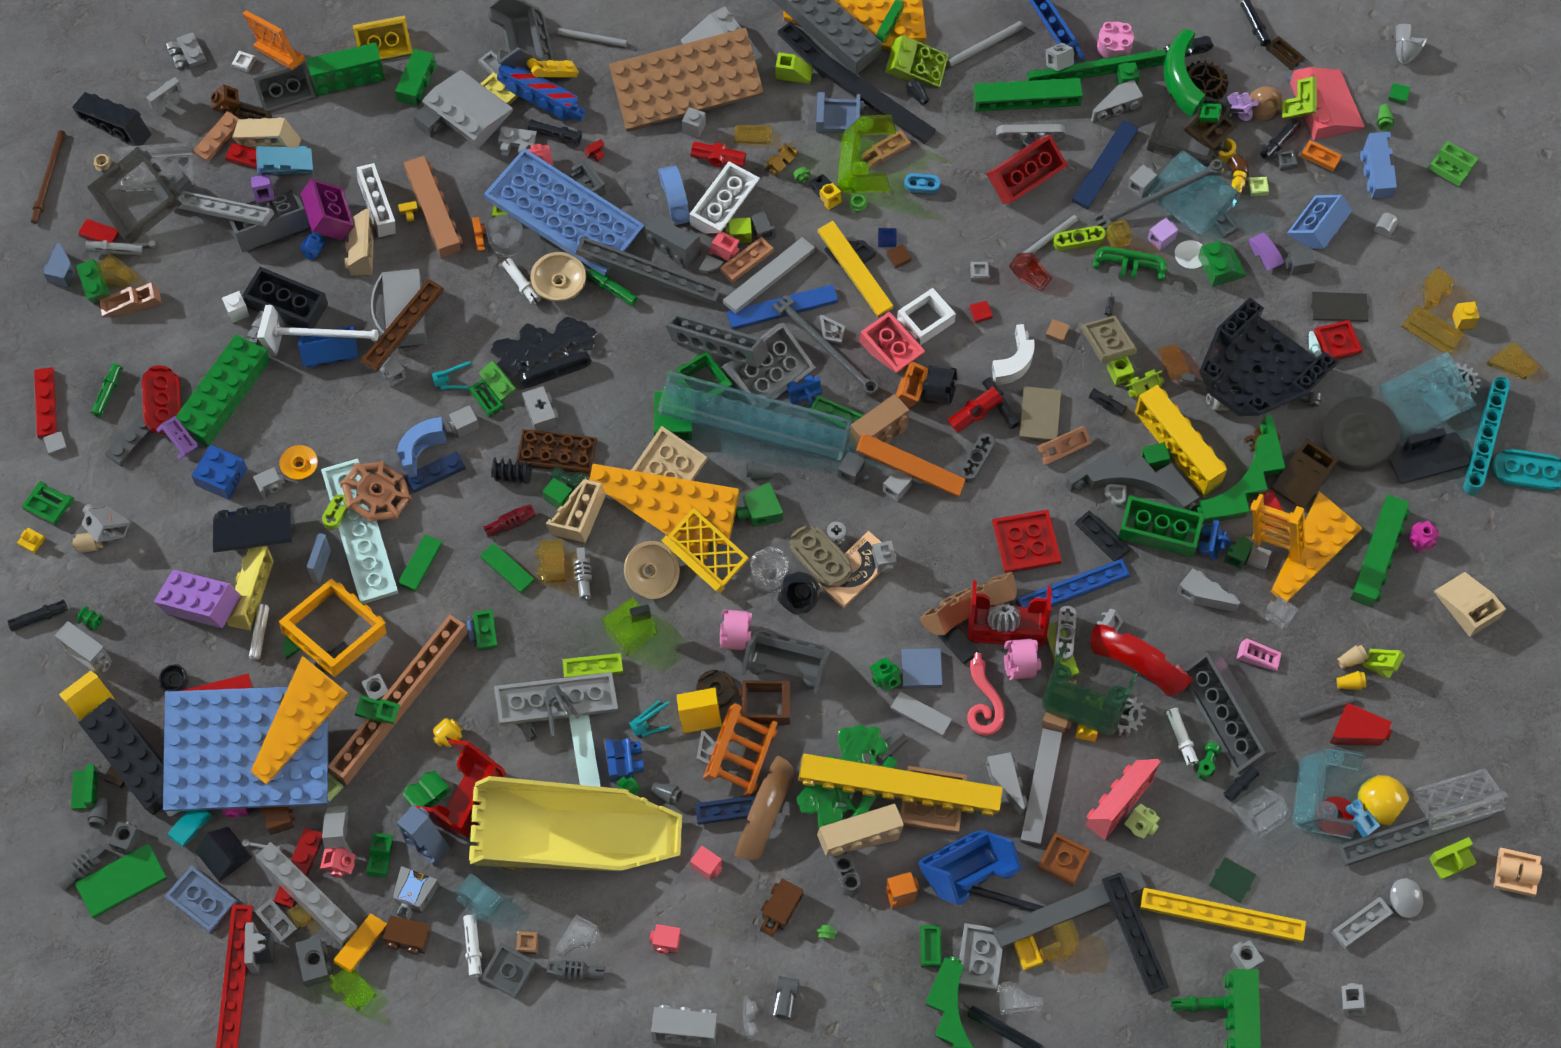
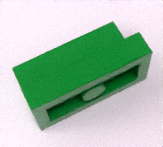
M86 764L85 770L73 771L71 810L93 809L96 804L98 770L94 764Z

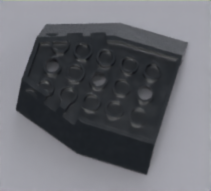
M1250 297L1217 328L1199 370L1208 393L1238 416H1260L1306 396L1339 363V361L1325 351L1318 357H1315L1261 318L1264 307ZM1275 349H1280L1282 352L1278 353ZM1253 369H1258L1261 373H1255ZM1231 390H1236L1240 394L1236 395Z

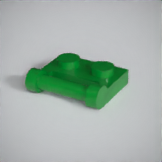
M40 481L22 505V509L56 526L67 508L73 504L74 497L64 495ZM45 493L61 501V503L58 505L40 495Z

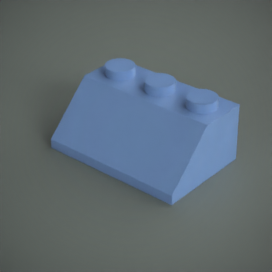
M1315 195L1287 234L1305 246L1311 247V249H1324L1338 232L1341 225L1347 220L1352 209L1343 195Z

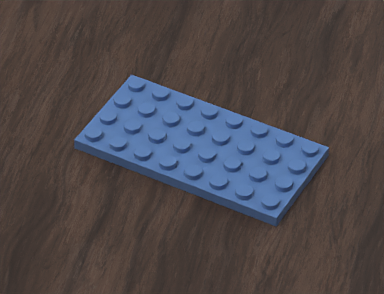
M525 148L483 194V199L603 276L607 274L611 267L576 255V250L582 236L625 252L645 226Z

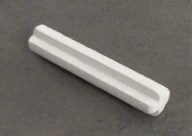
M259 604L257 608L249 653L251 659L258 660L261 657L269 607L266 604Z

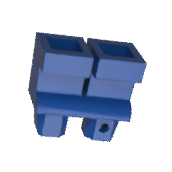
M629 738L623 741L605 740L610 782L618 781L623 776L626 779L634 778V774L644 772L643 759L632 760L631 755L642 754L641 742H629Z

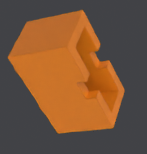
M913 361L904 368L896 392V396L909 408L919 401L923 389L922 386L928 374V368Z
M911 872L887 878L886 893L892 909L915 903L919 884L917 878H913Z

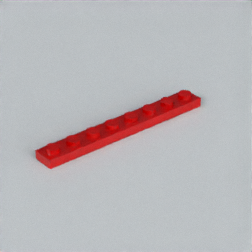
M232 905L216 1048H239L247 966L244 963L245 924L252 923L253 905Z

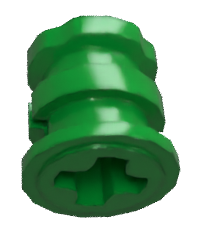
M84 606L79 612L76 622L78 624L83 622L84 626H90L95 631L102 623L103 615H97L96 611H89V607Z

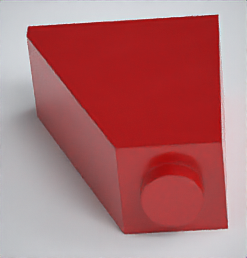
M1347 702L1330 743L1333 745L1381 746L1384 740L1388 741L1393 730L1390 729L1392 722Z

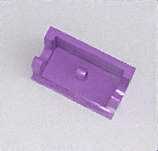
M176 416L163 422L156 429L158 433L163 429L180 451V454L177 456L178 460L183 457L185 458L198 447Z

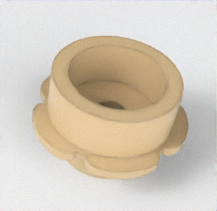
M99 154L94 158L93 164L96 170L106 171L110 168L112 162L105 154Z

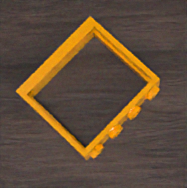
M332 578L279 621L281 632L333 677H336L387 634L384 619L374 615L369 606L361 604L353 593H348L340 582L336 583ZM332 594H335L373 626L336 658H332L295 626Z

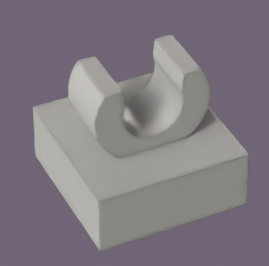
M1109 609L1107 613L1103 612L1101 614L1104 619L1102 622L1097 621V624L1112 627L1117 633L1123 620L1117 610Z

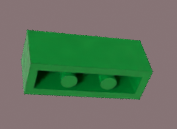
M418 49L413 50L395 90L397 101L418 106L419 101L423 100L424 90L426 86H429L431 74L437 68V62L433 53Z

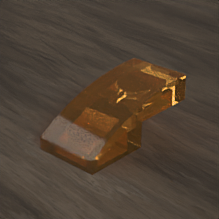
M1176 343L1158 348L1163 366H1166L1171 381L1180 379L1183 373L1190 374L1185 359Z

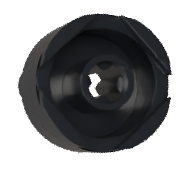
M930 364L928 368L929 378L928 380L925 379L923 384V390L925 391L924 400L950 405L956 391V386L954 385L958 377V371L956 368Z

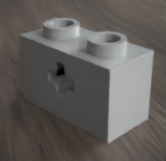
M544 386L522 393L523 401L534 430L543 431L557 426L556 419L559 418L555 407H551L552 398L550 392L545 391Z

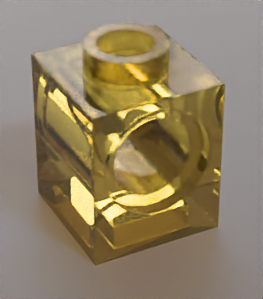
M1126 219L1108 223L1106 237L1111 247L1120 248L1130 245L1132 232Z

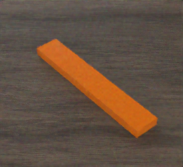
M865 433L861 435L856 452L951 495L960 496L965 478Z

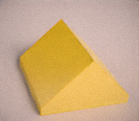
M89 671L59 694L80 721L109 697L113 700L115 699L99 677L92 671Z
M716 688L677 695L678 713L683 734L722 727Z

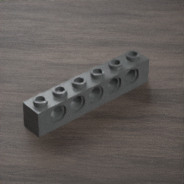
M675 313L666 324L671 340L754 367H759L769 355L763 339L696 318Z

